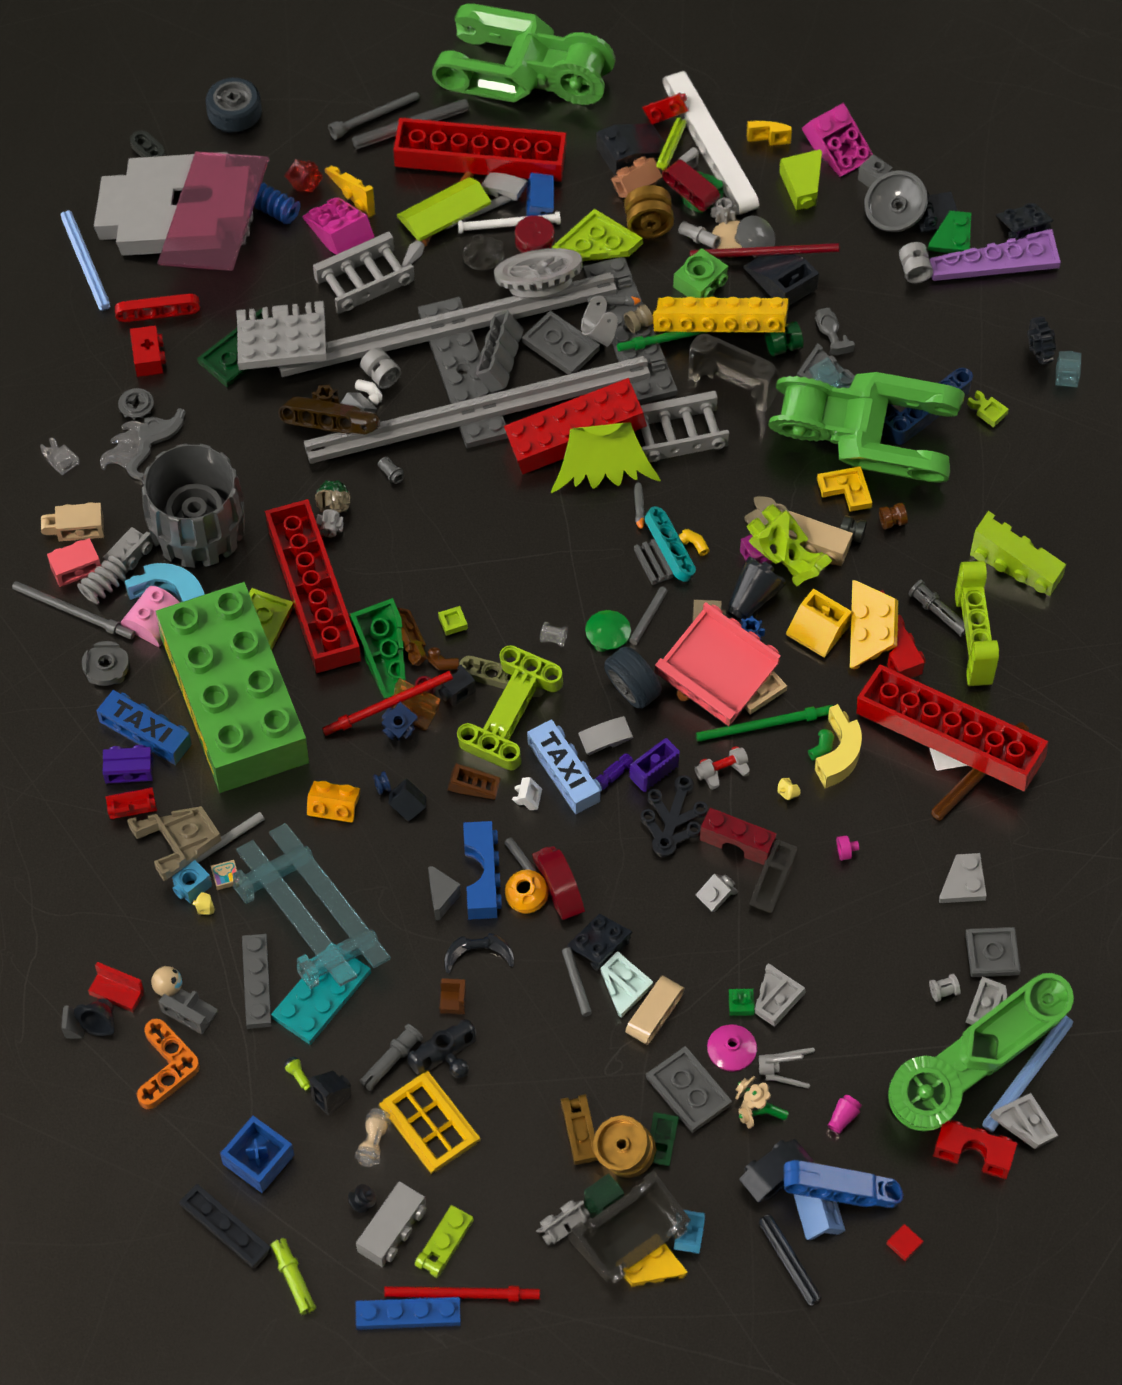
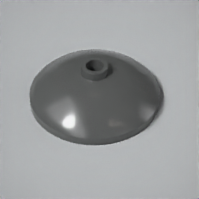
M892 171L880 176L871 184L865 197V211L869 220L877 228L887 232H899L915 225L925 213L928 204V194L923 182L916 175L907 171ZM898 205H903L901 209H897Z

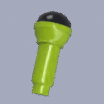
M297 1057L288 1058L284 1063L285 1070L294 1075L305 1091L310 1090V1083L302 1071L301 1061Z

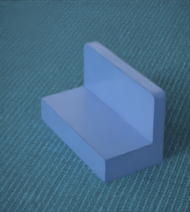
M794 1194L807 1240H813L823 1233L838 1235L845 1231L837 1202Z

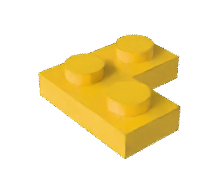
M861 466L817 474L822 497L845 494L850 512L872 508V500Z

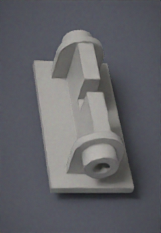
M571 1200L560 1208L562 1210L560 1214L555 1217L551 1214L540 1222L542 1226L536 1231L537 1233L544 1232L546 1234L543 1236V1239L547 1245L551 1243L556 1244L569 1234L564 1227L566 1223L571 1231L587 1221V1218L590 1216L586 1208L581 1209L579 1207L584 1203L583 1201L574 1202V1200Z

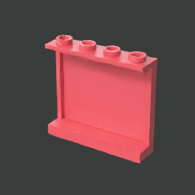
M705 602L703 610L664 659L660 658L655 664L654 673L723 723L730 726L778 666L781 656L775 647L771 645L766 646L755 633L747 632L741 628L742 626L737 620L724 616L719 607Z

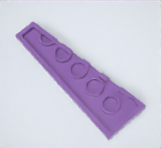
M1052 229L1029 234L1026 238L1019 240L1015 238L1008 239L1006 243L998 245L995 243L988 244L986 248L982 249L971 248L962 252L930 258L933 268V281L1060 268L1061 263Z

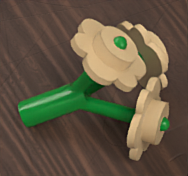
M755 1076L749 1080L745 1078L742 1082L738 1083L736 1088L738 1093L735 1099L738 1100L744 1095L743 1104H741L739 1109V1117L742 1123L747 1124L748 1129L754 1126L752 1116L764 1113L786 1120L788 1116L787 1110L766 1101L771 1097V1094L768 1092L769 1086L766 1083L752 1085L756 1079Z

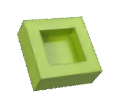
M460 606L438 613L446 636L468 629V624Z

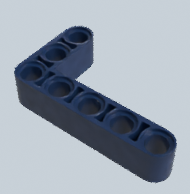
M958 368L939 382V384L956 387L962 390L966 396L971 389L973 374L967 368ZM888 404L882 434L892 443L902 445L936 420L939 415L908 407L899 412L893 405Z

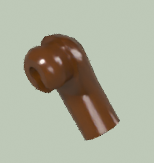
M436 647L428 650L427 659L438 670L458 669V658L445 659L440 654V649Z

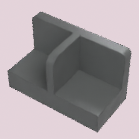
M180 988L175 995L169 997L164 994L159 1000L161 1012L200 1034L205 1032L218 1013L217 1008L199 999L198 992L195 990L190 994Z

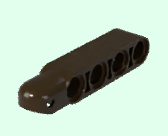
M293 397L279 409V417L287 424L345 434L351 432L365 435L377 430L381 426L380 418L377 414L361 411L358 407Z

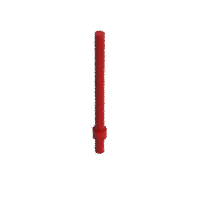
M447 671L349 716L347 714L338 718V721L322 727L325 736L341 729L343 731L349 729L356 722L453 680L452 673Z
M385 1286L384 1297H460L508 1299V1302H519V1299H540V1289H519V1286H509V1288Z

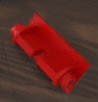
M679 92L674 96L644 106L643 110L651 124H655L689 111L685 104L687 96L685 93Z
M153 787L105 796L110 819L157 811Z

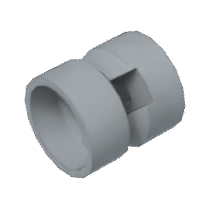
M913 242L901 248L899 257L907 281L910 283H921L928 280L933 274V268L926 246L920 242Z
M380 347L368 351L360 363V367L369 377H372V380L381 389L393 385L401 374V368Z

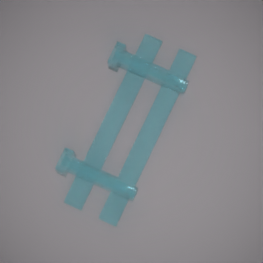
M286 823L269 831L271 837L285 853L284 855L269 861L254 840L237 848L238 854L251 869V872L244 874L240 869L233 873V888L245 904L254 900V892L264 887L316 954L315 957L309 959L304 954L297 958V972L310 989L318 986L319 977L328 972L340 987L356 979L357 974L348 964V961L361 954L364 955L373 968L390 960L389 954L378 942L376 933L372 929L369 930L314 860L309 847L303 846ZM298 870L350 938L334 946L282 877Z

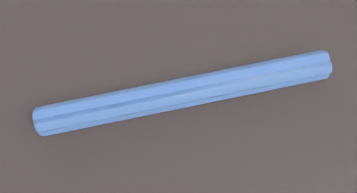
M70 210L62 212V221L96 303L101 311L109 309L110 302L74 216Z
M1065 1015L1048 1033L985 1118L982 1124L984 1129L989 1132L995 1131L999 1123L992 1119L990 1114L994 1110L1020 1097L1073 1024L1072 1019Z

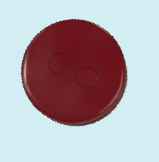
M528 216L520 220L515 228V244L517 249L521 253L552 248L554 245V227L552 223L541 216Z

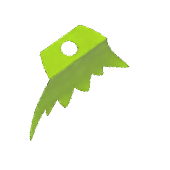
M631 422L570 429L564 461L551 493L562 488L573 477L574 485L578 486L584 479L585 474L593 489L600 484L605 474L615 485L620 486L624 470L635 480H637V470L653 480H661L645 456L633 431Z

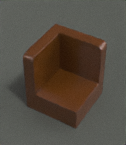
M442 978L440 1013L465 1014V979Z

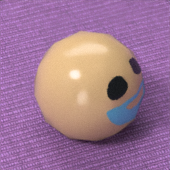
M163 966L157 969L151 979L152 988L160 996L164 994L169 997L175 995L182 986L180 972L170 966Z

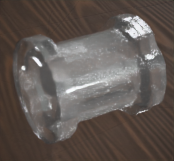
M544 622L540 634V642L549 641L563 647L567 638L568 627L563 626V628H559Z

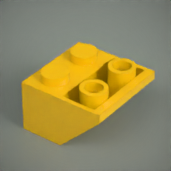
M812 589L800 604L786 635L825 658L850 626L852 611L817 590Z

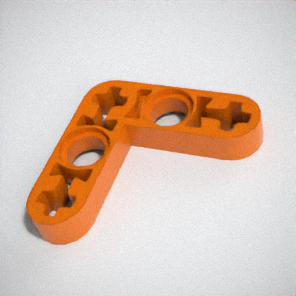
M161 1019L148 1021L145 1026V1034L148 1041L169 1064L138 1089L137 1098L139 1104L145 1109L157 1107L199 1071V1062L196 1055ZM153 1028L157 1030L160 1029L161 1034L164 1037L162 1041L158 1034L152 1033ZM170 1043H176L179 1048L175 1053H167L165 1051L166 1046ZM185 1061H186L187 1063H191V1062H192V1068H190V1069H189L188 1067H185V1068H184L183 1063H184ZM171 1075L175 1077V1082L170 1086H164L161 1083L165 1076ZM144 1094H153L154 1098L152 1100L149 1098L145 1099Z

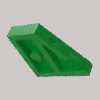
M949 211L930 241L927 251L955 253L970 249L971 213Z

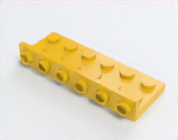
M659 298L657 309L653 312L654 331L785 332L788 298Z

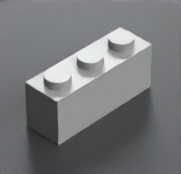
M399 1181L357 1240V1252L381 1267H384L387 1261L391 1262L398 1252L397 1246L401 1241H406L410 1236L413 1223L416 1220L420 1221L427 1209L425 1207V1197Z

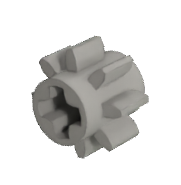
M728 198L719 199L714 203V208H711V217H716V222L718 223L724 222L727 224L729 220L735 221V215L738 214V206L733 205V200Z
M327 509L323 511V515L317 514L316 523L322 536L335 537L337 532L343 531V517H340L339 512Z

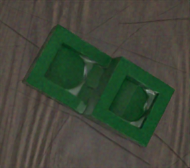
M654 1112L650 1131L656 1146L653 1163L670 1166L679 1120L678 1116Z

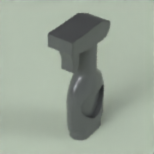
M831 308L817 310L815 312V320L819 330L830 339V355L854 352V341H849L846 335H843V341H839L837 336L839 322Z

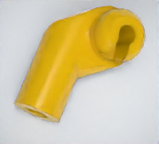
M685 529L682 531L683 533L678 535L684 545L688 544L689 541L693 543L700 556L709 553L710 550L700 534Z

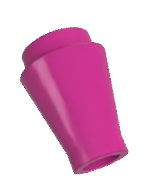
M849 1095L839 1098L828 1127L840 1134L860 1114L859 1109L862 1105Z

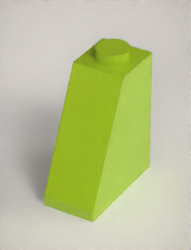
M821 149L782 158L780 161L779 173L796 210L816 206L822 156Z

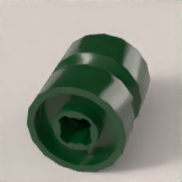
M796 321L787 323L785 332H765L766 344L773 357L785 354L787 349L792 352L803 348L802 332Z

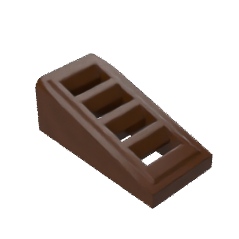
M456 763L452 770L447 790L460 794L495 799L501 777ZM468 779H472L471 784L467 783ZM478 780L482 781L481 787H477ZM487 782L491 783L490 790L486 789Z

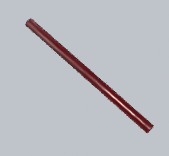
M840 244L704 250L718 258L840 252ZM690 250V256L695 255L699 250Z

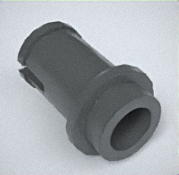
M388 456L383 457L378 462V467L388 476V480L391 483L398 484L404 479L403 469L397 467Z

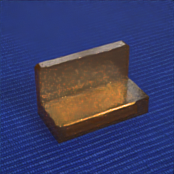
M399 678L395 685L393 696L415 685ZM423 692L401 703L418 716V721L414 725L427 730L439 710L441 699L428 692Z

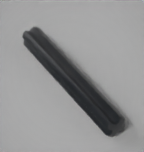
M767 1214L759 1219L760 1226L809 1305L818 1303L821 1300L819 1291L772 1215Z

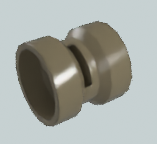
M643 304L637 307L634 312H626L624 314V321L630 332L636 333L640 331L641 327L652 325L653 316L649 308Z

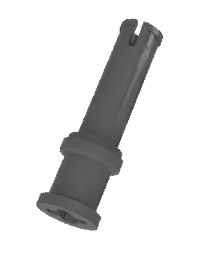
M923 580L916 582L908 595L915 597L923 604L925 610L934 612L943 622L957 632L960 637H963L965 635L963 619L940 600L937 592L933 593L925 586Z
M407 1024L404 1032L397 1039L391 1041L388 1051L360 1078V1083L363 1086L366 1084V1089L371 1091L401 1057H407L409 1050L418 1041L421 1042L423 1040L421 1033L412 1025Z

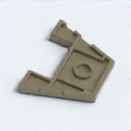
M202 806L171 811L172 815L158 817L157 814L148 815L146 820L137 821L136 818L127 820L129 828L136 839L160 830L175 852L154 861L155 868L163 881L169 879L221 841L219 831Z

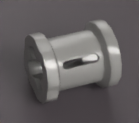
M950 974L949 978L939 981L931 980L929 982L931 994L936 1002L940 1001L942 997L952 994L957 996L961 993L958 979L954 974Z

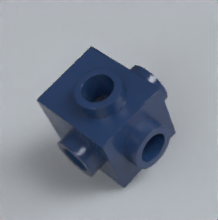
M399 702L394 709L390 707L382 715V726L384 727L382 731L392 740L395 737L399 741L403 737L407 739L415 730L413 725L418 721V716ZM396 721H402L401 725H395L394 723Z

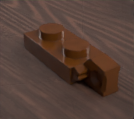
M397 607L402 619L403 646L409 652L408 659L412 665L420 666L428 658L424 651L425 641L411 611Z

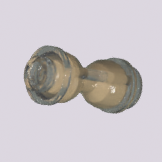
M371 1109L370 1113L367 1114L365 1124L367 1136L355 1153V1158L359 1160V1164L372 1167L379 1163L380 1147L378 1144L380 1137L386 1133L391 1123L388 1112L381 1109Z

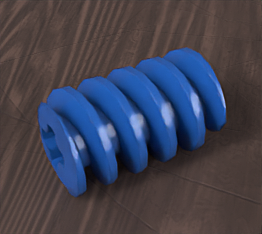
M261 183L257 187L254 194L255 205H253L256 209L261 210L263 213H268L269 216L275 217V219L281 220L285 224L295 220L300 210L299 201L295 202L293 197L288 198L287 194H281L279 190L274 191V188L271 186L267 187L266 183Z

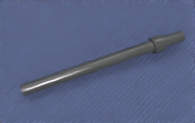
M18 581L13 583V590L103 627L108 633L113 635L119 634L131 640L135 636V631L121 626V623L113 619L107 620Z

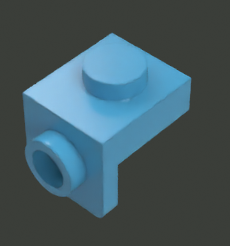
M680 1210L674 1249L700 1253L705 1221L704 1213Z

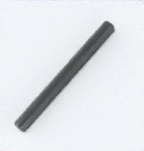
M462 99L408 119L440 121L468 111L469 104L466 99ZM398 122L353 137L354 147L359 149L396 136Z

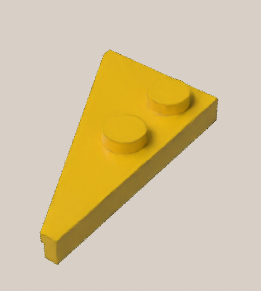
M327 167L325 173L340 187L344 196L347 199H351L355 207L366 214L368 218L375 214L373 187L370 185L364 187L361 180H357L346 172L342 175L339 174L340 170L337 167Z

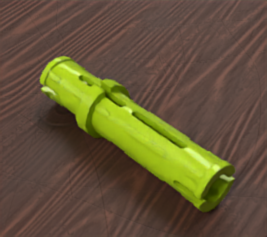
M285 1238L280 1239V1244L276 1240L271 1244V1248L279 1262L278 1269L280 1272H283L299 1307L300 1314L305 1315L306 1310L310 1313L316 1309V1306L297 1267L298 1260L295 1257L293 1258Z

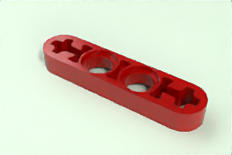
M195 294L123 301L116 304L115 316L121 322L189 315L200 310L198 296Z

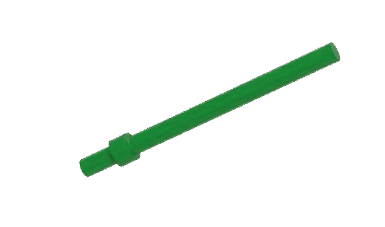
M668 332L644 338L639 336L632 338L631 341L617 343V350L619 352L631 349L636 351L645 349V346L709 332Z
M833 705L818 708L812 706L804 708V711L696 732V739L699 742L801 720L813 721L817 720V717L829 715V708Z

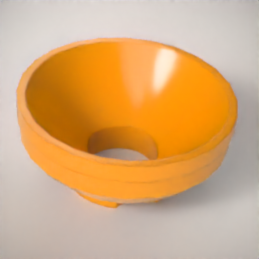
M533 870L518 871L509 878L505 886V896L508 904L513 910L520 913H532L539 910L545 904L549 895V888L544 877ZM521 882H529L530 890L521 894L517 891V887Z

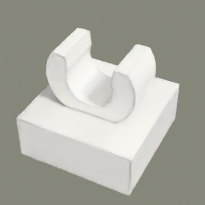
M531 777L522 778L521 785L515 786V790L519 793L518 797H513L512 800L517 805L524 804L529 810H537L542 788Z

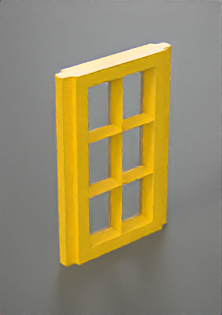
M429 1071L422 1073L379 1104L380 1108L431 1174L453 1161L481 1140ZM421 1086L433 1100L432 1103L423 1109L411 1094ZM405 1097H408L418 1110L417 1113L408 1119L396 1105ZM435 1106H438L449 1120L439 1128L435 1126L426 1114ZM420 1116L425 1119L433 1130L432 1133L423 1139L410 1124ZM451 1125H453L464 1140L453 1148L441 1133ZM435 1136H438L448 1149V1152L439 1158H436L426 1145V1142Z

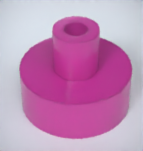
M847 835L837 837L836 843L840 860L851 859L852 851L859 850L858 841L850 842Z

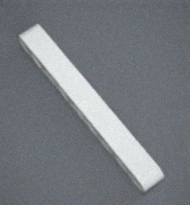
M681 71L664 77L663 83L669 97L679 92L686 94L687 101L685 104L689 111L679 115L682 120H686V127L714 176L722 181L725 195L728 199L733 200V205L738 206L737 215L758 209L759 201L755 191L687 74Z

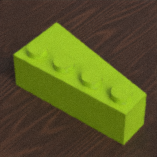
M988 511L975 530L970 555L978 561H985V563L993 566L997 571L1004 572L1014 577L1017 581L1028 584L1036 591L1051 596L1064 575L1066 564L1042 547L1036 549L1029 538L1017 536L1010 531L1012 528L1005 522L1001 525L993 519L995 515Z

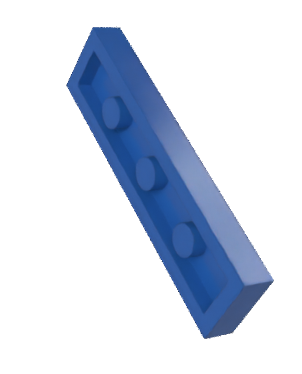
M460 1297L356 1301L357 1330L461 1326Z

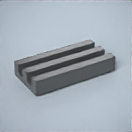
M652 539L650 543L643 542L642 546H634V551L652 585L673 578V572L655 539ZM651 549H653V551H654L655 555L657 556V558H658V560H659V562H660V564H661V566H662V568H663V570H664V572H665L666 575L663 574V572H662V570H661V568H660L658 562L656 561V559H655V557H654V555H653ZM643 551H645L648 555L656 573L659 576L658 578L654 576L646 558L642 553Z

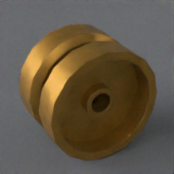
M647 185L635 188L626 196L624 206L627 215V226L630 231L642 238H655L670 231L674 225V216L671 209V197L666 189L660 186Z
M623 1115L611 1117L602 1123L596 1131L593 1142L594 1152L599 1162L615 1175L625 1178L636 1177L647 1171L653 1163L656 1153L655 1140L651 1133L634 1118Z

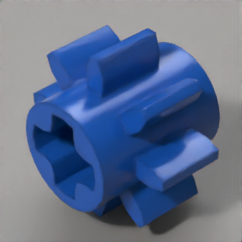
M753 616L745 620L741 619V628L747 632L755 633L761 640V637L765 635V629L761 628L762 621L754 619Z

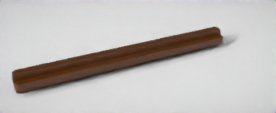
M1019 722L1016 727L1027 732L1029 730L1028 726L1023 722ZM973 768L932 809V816L937 820H942L987 774Z

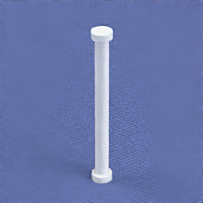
M559 211L555 212V214L538 215L548 219L551 223H556V225L561 224ZM525 217L462 222L460 220L458 221L459 233H463V231L512 227L516 226Z

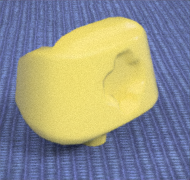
M781 778L778 784V793L783 798L791 800L800 796L801 792L797 784L792 785L790 778Z
M201 892L197 899L193 901V905H196L199 915H212L215 909L210 894Z

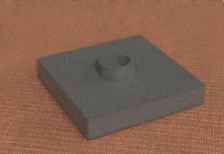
M1015 927L966 929L971 977L1020 975L1021 969Z

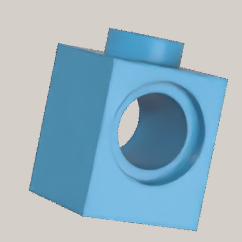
M196 860L172 877L174 883L173 891L180 899L185 898L189 903L193 902L201 892H205L212 886L210 875ZM188 881H195L192 885H186Z

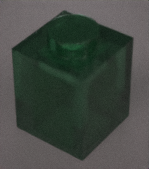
M608 1173L584 1190L583 1202L586 1209L591 1214L595 1213L600 1219L624 1202V1192Z

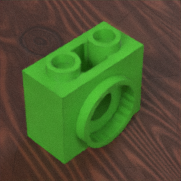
M701 248L695 255L690 256L685 264L674 274L673 287L687 297H712L714 291L718 287L724 286L727 282L728 265Z

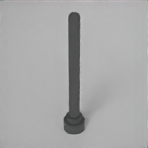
M413 92L344 123L342 121L329 124L330 134L335 140L344 137L347 130L412 103L420 98V94Z

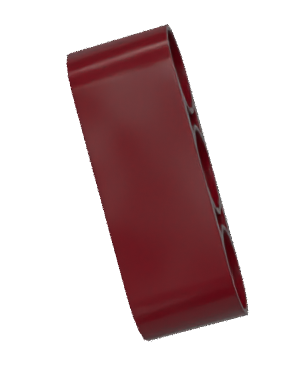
M681 159L662 172L665 182L700 211L706 210L720 199L717 188Z

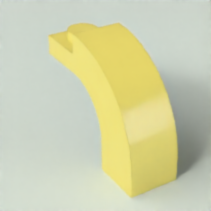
M838 704L829 708L828 720L839 738L840 745L833 752L816 758L815 771L824 788L831 787L848 777L854 770L860 754L862 742L860 725L857 720L850 722L845 711L842 712Z

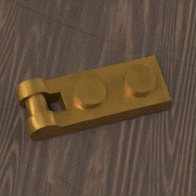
M586 1094L579 1095L578 1098L571 1100L569 1098H562L561 1105L574 1164L598 1161L594 1152L593 1142L595 1133ZM578 1108L581 1110V1112L572 1113L571 1111Z

